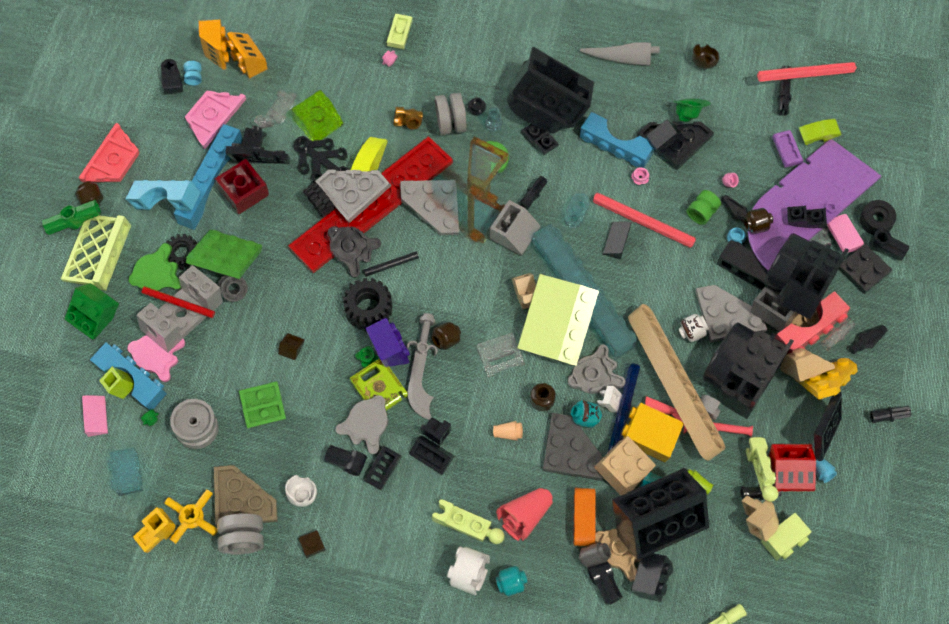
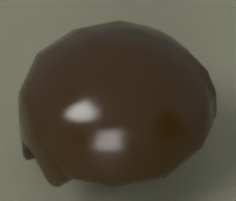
M698 43L693 47L692 60L701 69L713 68L719 62V52L715 48L710 47L709 44L701 47Z

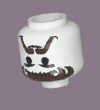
M698 314L682 319L681 328H679L682 338H687L690 342L705 337L706 331L709 330L703 316L699 317Z

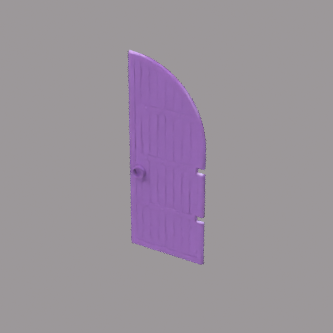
M828 140L806 159L810 163L809 165L802 162L779 182L782 188L775 185L753 207L752 210L765 208L773 216V224H771L769 231L752 234L748 231L751 248L759 262L769 271L774 259L790 234L795 233L810 240L823 229L788 225L787 207L806 205L807 210L826 208L828 225L877 182L881 175L834 140Z

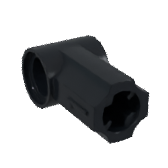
M878 229L869 240V246L872 250L876 252L883 251L900 261L903 260L910 247L893 238L886 229Z
M333 445L328 447L324 458L326 463L343 468L345 472L354 476H360L367 460V456L359 451L351 450L350 452Z
M608 561L587 569L592 583L597 585L606 605H611L622 599L623 596L614 580V573Z

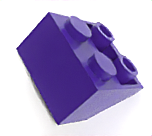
M384 318L366 328L385 367L410 363L407 357L410 355V352L404 344L403 338L394 322L390 323L387 318Z

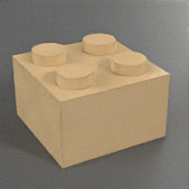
M627 436L620 440L594 468L620 495L632 491L656 465Z

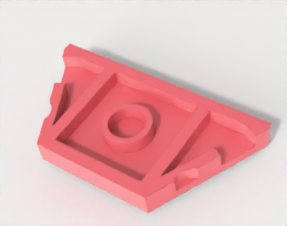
M118 123L114 125L79 176L81 182H121L140 154L138 148L131 142Z

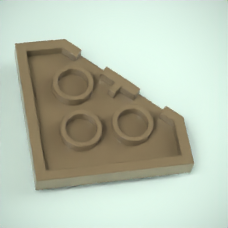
M236 466L214 467L216 527L218 519L233 514H255L262 517L263 523L278 522L277 501L275 498L261 489L258 484L244 475Z

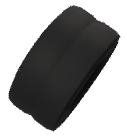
M883 200L869 202L860 215L862 228L872 235L878 229L890 231L896 222L895 209L891 204ZM873 215H881L883 221H876Z

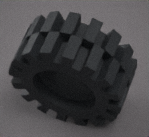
M316 182L303 190L307 199L322 217H325L335 209L333 202Z
M176 234L177 238L172 236L170 237L172 241H166L172 247L168 261L176 262L178 268L180 267L182 271L184 267L189 269L191 264L186 263L188 254L184 257H177L175 255L176 250L181 247H187L190 253L197 245V242L190 235L187 237L186 234H183V237H181L180 234Z

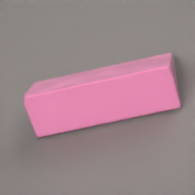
M847 214L834 218L827 225L842 252H844L845 248L849 249L848 252H855L864 244Z
M82 396L84 429L87 436L108 434L105 396Z

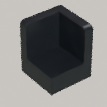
M433 417L426 426L422 424L420 427L421 434L441 446L452 431L449 422L444 420L441 423Z

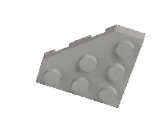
M327 170L315 181L349 223L392 186L378 170Z
M456 180L400 181L401 202L414 210L415 214L425 223L430 224L439 235H459Z
M716 285L696 288L695 292L700 310L709 328L707 334L710 343L724 340L732 326L737 322L755 332H766L765 321L751 313L752 306Z

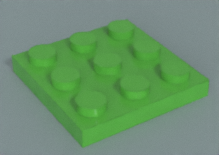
M209 230L188 254L186 263L240 279L261 253L262 245L234 235H227L217 230Z

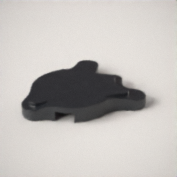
M333 226L327 231L333 257L347 267L352 278L360 275L359 262H370L371 252L381 246L380 239L369 238L356 227L338 228Z

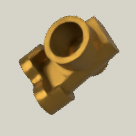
M395 107L394 126L402 127V125H407L409 129H417L422 124L423 113L416 109L407 110L404 107Z

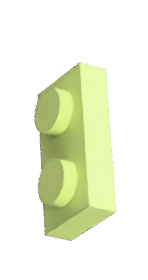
M395 14L387 39V46L399 49L405 48L413 21L412 17Z

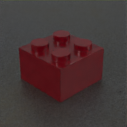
M244 159L215 178L218 189L238 215L269 196L267 184L247 159Z

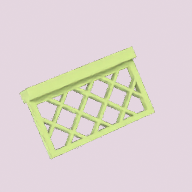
M118 215L117 218L96 216L84 221L61 280L83 285L92 283L100 290L106 291L131 228L128 220L124 216ZM91 220L98 221L99 224L89 229ZM114 223L113 228L106 232L104 227ZM102 228L104 234L94 238L93 233ZM91 236L92 241L83 246V239ZM107 238L106 245L100 248L98 243ZM96 245L98 250L88 255L86 250ZM84 252L86 257L77 262V255ZM100 254V261L93 264L91 259ZM89 261L91 266L82 271L79 266ZM77 268L79 274L69 277L70 272ZM92 271L95 272L92 280L85 278V275Z

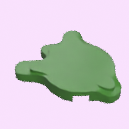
M163 243L157 252L141 257L135 264L133 273L129 276L130 284L141 289L145 286L157 291H161L166 287L180 289V281L176 275L178 264L168 261L172 251L171 245Z

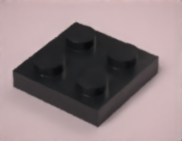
M866 243L844 260L839 267V270L863 294L867 293L893 270Z

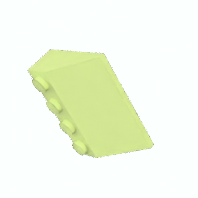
M539 274L517 349L576 366L599 291Z

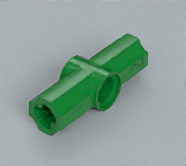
M93 200L78 207L72 205L65 206L60 211V214L42 220V225L45 232L50 235L68 227L73 230L78 229L83 225L84 221L99 216L102 213L98 202Z

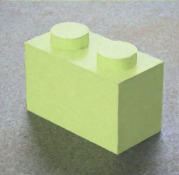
M794 513L778 526L777 531L766 542L762 540L761 543L776 561L782 557L785 560L794 553L792 550L797 545L802 547L809 541L807 537L812 531Z

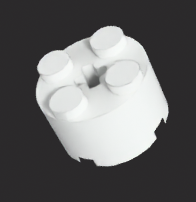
M459 547L455 556L457 559L456 563L450 567L447 577L451 578V587L476 595V590L480 591L488 570L485 569V563H490V556L467 547Z

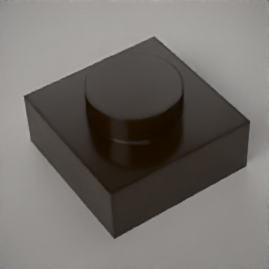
M318 530L299 537L306 558L325 551Z

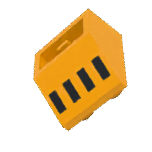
M220 19L199 21V38L205 57L225 70L226 62H229L228 51L226 52L228 47L227 41L229 40L226 37L225 26L222 27Z
M227 33L229 40L227 45L231 50L229 53L234 61H238V67L243 74L246 73L250 79L268 69L266 59L249 34Z

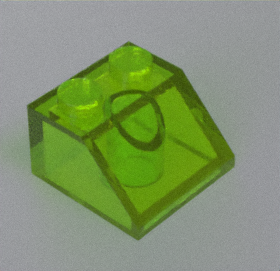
M318 90L291 109L293 120L312 141L322 140L344 125L334 105L321 90Z

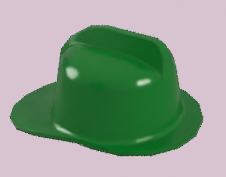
M695 98L673 101L676 103V114L679 116V120L685 122L697 119L702 108L711 104L707 100Z

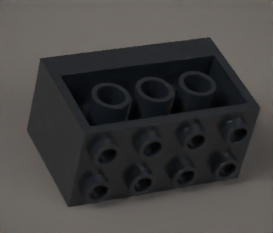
M685 468L612 499L617 536L637 560L710 528L706 490Z

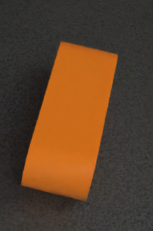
M575 488L574 546H590L595 544V489Z

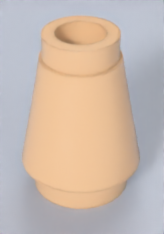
M513 421L494 426V438L498 437L516 441L522 439V423Z

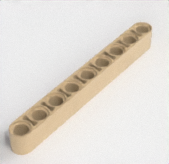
M642 304L628 316V320L697 450L705 460L709 461L725 450V444L653 311L646 304Z

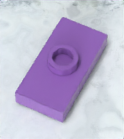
M791 130L773 134L772 138L784 167L801 164L803 158Z

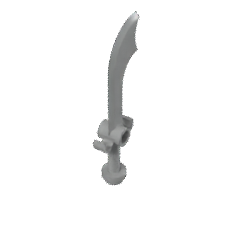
M425 313L420 317L419 321L423 324L420 342L409 341L406 346L407 349H409V345H414L416 348L408 386V399L411 407L417 414L430 420L429 407L434 397L427 394L423 389L422 377L427 351L432 349L434 356H436L438 350L436 346H428L427 344L430 326L435 325V319L432 314Z

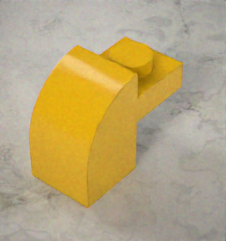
M156 507L142 520L145 526L133 538L143 551L148 553L163 539L167 540L174 532L176 525L162 508Z

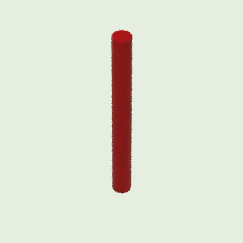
M145 286L142 288V294L210 318L215 316L216 312Z

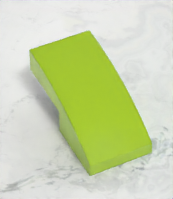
M836 119L822 120L799 127L805 145L821 139L825 142L842 135Z

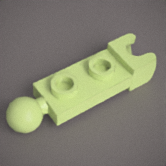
M761 437L749 438L750 449L746 448V455L748 461L753 463L762 496L766 501H775L778 498V490L772 486L775 483V473L772 472L770 458L766 455L768 449L766 440Z
M442 499L439 500V507L445 512L443 514L433 513L432 520L434 522L452 528L481 542L484 541L486 536L489 537L490 542L493 544H500L504 540L505 536L501 529H489L491 526L490 521L453 506L450 502Z

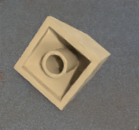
M804 348L795 349L792 353L787 354L781 365V371L799 382L835 368L834 364Z

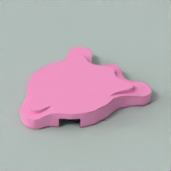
M146 335L137 341L129 343L127 349L132 354L133 360L139 368L142 367L147 372L155 373L162 382H167L171 377V367L178 363V358L173 353L185 346V340L182 339L167 353Z

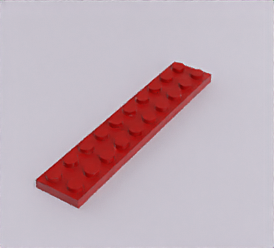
M428 136L381 173L392 186L349 223L336 208L288 245L289 249L314 274L334 258L327 236L329 228L333 226L338 228L352 226L363 233L367 232L403 203L401 202L400 181H431L453 164V159Z

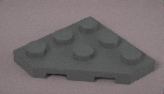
M552 413L543 471L602 481L603 476L594 467L604 457L581 427L574 423L572 416Z

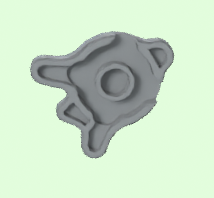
M600 345L594 354L585 356L577 362L572 375L568 378L569 387L579 389L585 393L596 394L605 390L607 386H615V388H623L625 386V379L612 372L617 368V362L608 357V346Z
M377 395L372 399L357 403L350 411L347 420L336 426V432L340 435H349L352 442L356 445L365 440L368 451L371 454L379 453V440L385 432L389 421L385 407V398Z

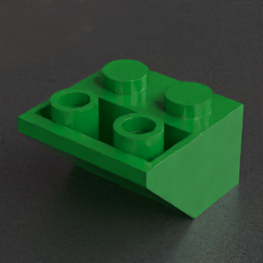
M92 283L75 288L64 319L93 340L113 320L119 303Z

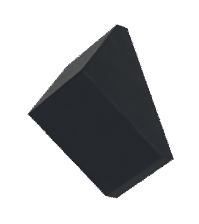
M666 119L650 132L646 139L653 149L658 151L684 141L685 137L675 124Z

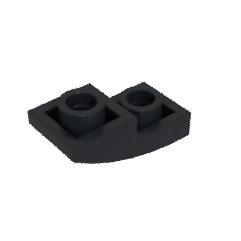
M531 124L521 130V134L543 155L559 146L548 131L544 132Z
M806 205L787 207L788 225L803 228H827L826 208L807 210Z

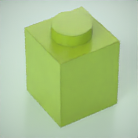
M113 366L99 380L108 393L124 399L134 388V381L126 372Z

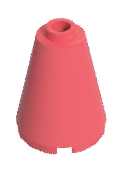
M543 488L534 490L500 506L496 511L498 520L502 518L505 523L502 527L512 538L524 541L552 505V494Z

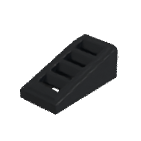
M383 446L364 481L382 491L401 460L402 455ZM387 454L393 457L394 460L390 461L384 458V456ZM381 461L389 464V469L380 465ZM379 468L386 472L385 476L376 472V469ZM372 475L382 479L381 483L372 479Z

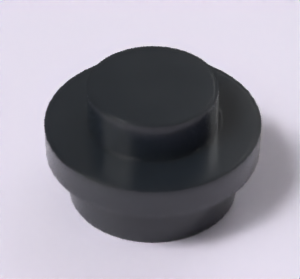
M473 98L468 104V110L473 115H481L486 110V104L481 98Z

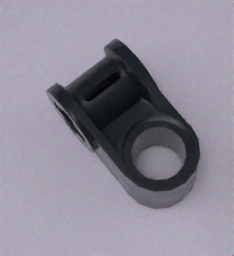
M173 59L164 60L161 63L164 94L183 92L180 71L176 61Z

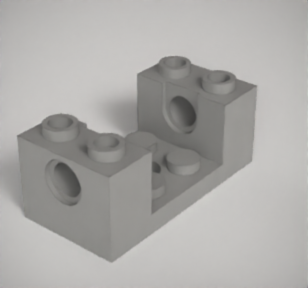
M193 265L179 277L181 290L174 297L213 311L223 303L220 287ZM150 302L136 315L140 330L167 353L207 317L168 302L159 309ZM180 311L187 313L184 317L176 316Z

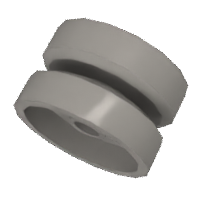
M461 93L450 94L449 106L445 95L435 96V109L440 135H449L451 133V123H453L456 133L466 132V112Z
M187 399L179 403L170 417L173 432L179 442L187 448L202 449L216 439L219 424L211 406L203 400Z
M233 514L218 519L217 532L222 535L218 538L219 552L240 555L262 550L264 548V537L260 534L263 530L262 517L255 514Z

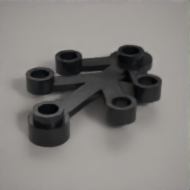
M300 136L294 141V150L300 156V164L298 166L300 174L306 175L310 172L307 154L313 157V183L316 181V177L322 176L320 163L329 170H349L348 167H338L327 159L337 157L339 160H345L348 157L345 148L332 150L334 142L331 138L310 141L307 137ZM324 147L328 151H316L313 148Z

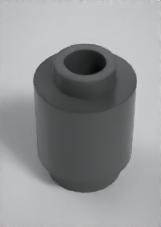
M601 542L582 548L579 554L581 564L587 568L605 563L611 558L609 546Z

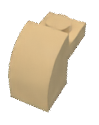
M531 273L512 278L522 309L530 307L536 283Z
M746 496L742 500L746 515L749 516L746 519L749 531L752 535L766 542L777 531L779 526L775 507L772 502L765 501L762 504L759 500Z

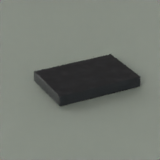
M841 392L831 397L814 433L815 459L821 462L842 420Z

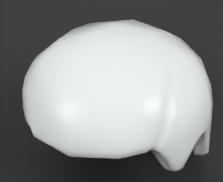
M295 475L285 485L286 497L291 504L305 507L315 501L317 496L316 485L308 477L300 478L298 475Z

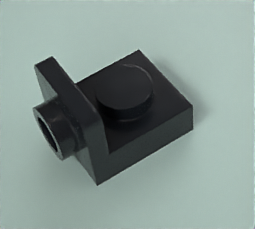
M252 125V128L246 127L242 141L243 147H261L263 138L267 136V133L262 131V127Z

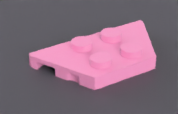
M206 91L185 116L186 121L202 148H207L219 133L223 124H226L246 100L244 94L232 96L225 92Z

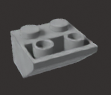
M509 200L490 227V239L522 256L541 226L524 207Z

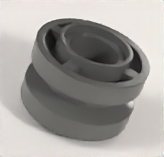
M223 275L218 282L222 296L231 302L243 299L248 290L247 283L243 277L238 279ZM231 284H237L234 290H229Z

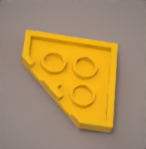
M840 358L836 362H832L835 366L834 369L801 382L796 381L817 399L837 395L840 392V387L845 386L851 380L850 375H855L858 372L857 364L849 358Z

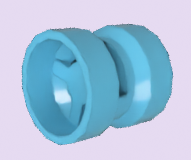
M187 61L184 63V82L193 86L202 82L200 74L202 66L199 62Z

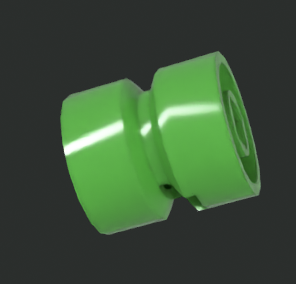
M702 190L696 197L697 201H693L686 210L689 218L700 225H705L712 217V214L721 206L720 199L709 190Z

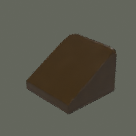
M287 333L279 343L278 354L296 360L305 339Z

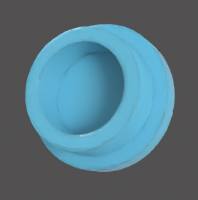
M735 227L729 230L727 240L743 244L746 240V234L743 229Z

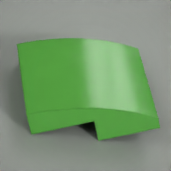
M277 381L239 390L247 429L286 419Z

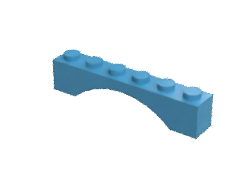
M225 124L221 127L191 181L201 192L192 211L176 209L174 212L179 225L195 230L203 215L215 178L231 159L226 154V146H231L232 143L242 144L243 139L239 129Z

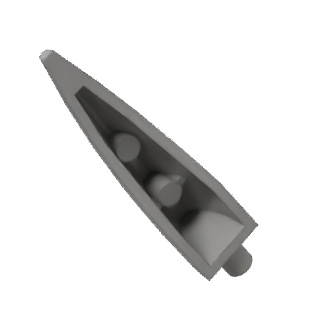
M630 43L607 48H582L580 52L618 63L650 65L651 53H659L660 47L651 46V43Z

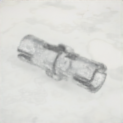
M847 318L837 328L834 327L831 333L820 342L821 347L827 346L825 350L830 351L834 345L842 342L845 336L856 327L855 323L852 321L849 324L851 319Z

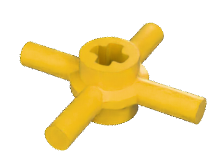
M206 489L195 505L190 504L185 507L170 497L165 500V505L179 513V521L181 523L169 539L176 544L187 529H194L198 526L213 536L217 534V528L204 520V513L202 511V508L213 495L211 491ZM190 514H191L192 516L195 515V517H194L193 519H192V518H188V516H189Z

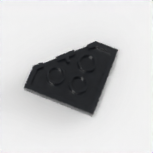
M649 122L638 132L637 137L641 136L646 139V136L660 124ZM672 122L680 130L685 140L655 152L678 170L713 137L714 132L702 122H693V124Z
M232 143L231 146H226V154L235 162L247 159L249 163L290 164V156L285 151L264 150L263 147H243V144Z

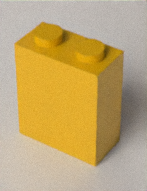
M640 402L636 408H632L628 417L631 421L629 425L626 424L621 435L624 436L623 439L629 436L645 454L666 462L671 457L684 423Z

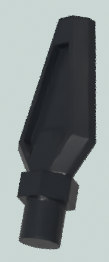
M724 195L720 200L733 219L741 220L744 223L743 219L748 212L747 208L728 195Z
M880 325L860 333L858 340L849 348L850 352L855 354L865 348L872 349L886 334L887 328L884 325Z

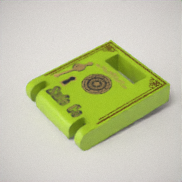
M380 359L350 377V382L363 400L372 399L377 395L384 397L386 400V411L402 401L401 396L398 394L399 392L404 398L408 397L407 391L390 367H385ZM376 368L379 373L364 382L361 377Z

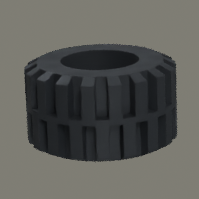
M363 278L362 282L359 280L355 281L356 284H351L349 290L345 291V297H343L345 314L348 321L350 320L351 325H356L357 329L361 330L363 327L367 331V327L384 318H387L388 321L390 320L389 316L392 315L393 308L391 293L386 285L383 286V282H376L373 278H371V281ZM365 299H374L379 303L372 310H362L358 307V304Z

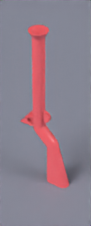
M646 396L645 405L664 414L672 415L675 419L682 421L676 408ZM713 422L717 431L745 434L752 437L753 426L745 427ZM683 424V426H684L683 434H685V433L688 432V431H687L685 425Z

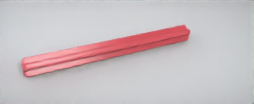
M854 62L764 70L758 72L757 78L761 82L854 73L856 66Z
M596 193L593 198L594 203L692 248L696 241L695 237L605 195Z

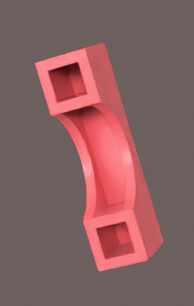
M834 291L819 303L816 309L819 321L816 325L799 327L791 323L779 332L775 339L785 345L788 344L790 339L794 340L787 354L792 353L795 349L804 348L808 344L812 346L820 339L819 336L821 334H828L834 328L833 325L837 322L841 324L848 318L847 313L850 307Z

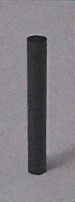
M417 251L364 269L363 271L367 277L418 259L419 256Z

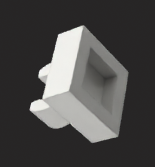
M607 386L606 390L600 391L604 399L598 400L597 403L601 407H606L610 412H618L622 394L615 386Z

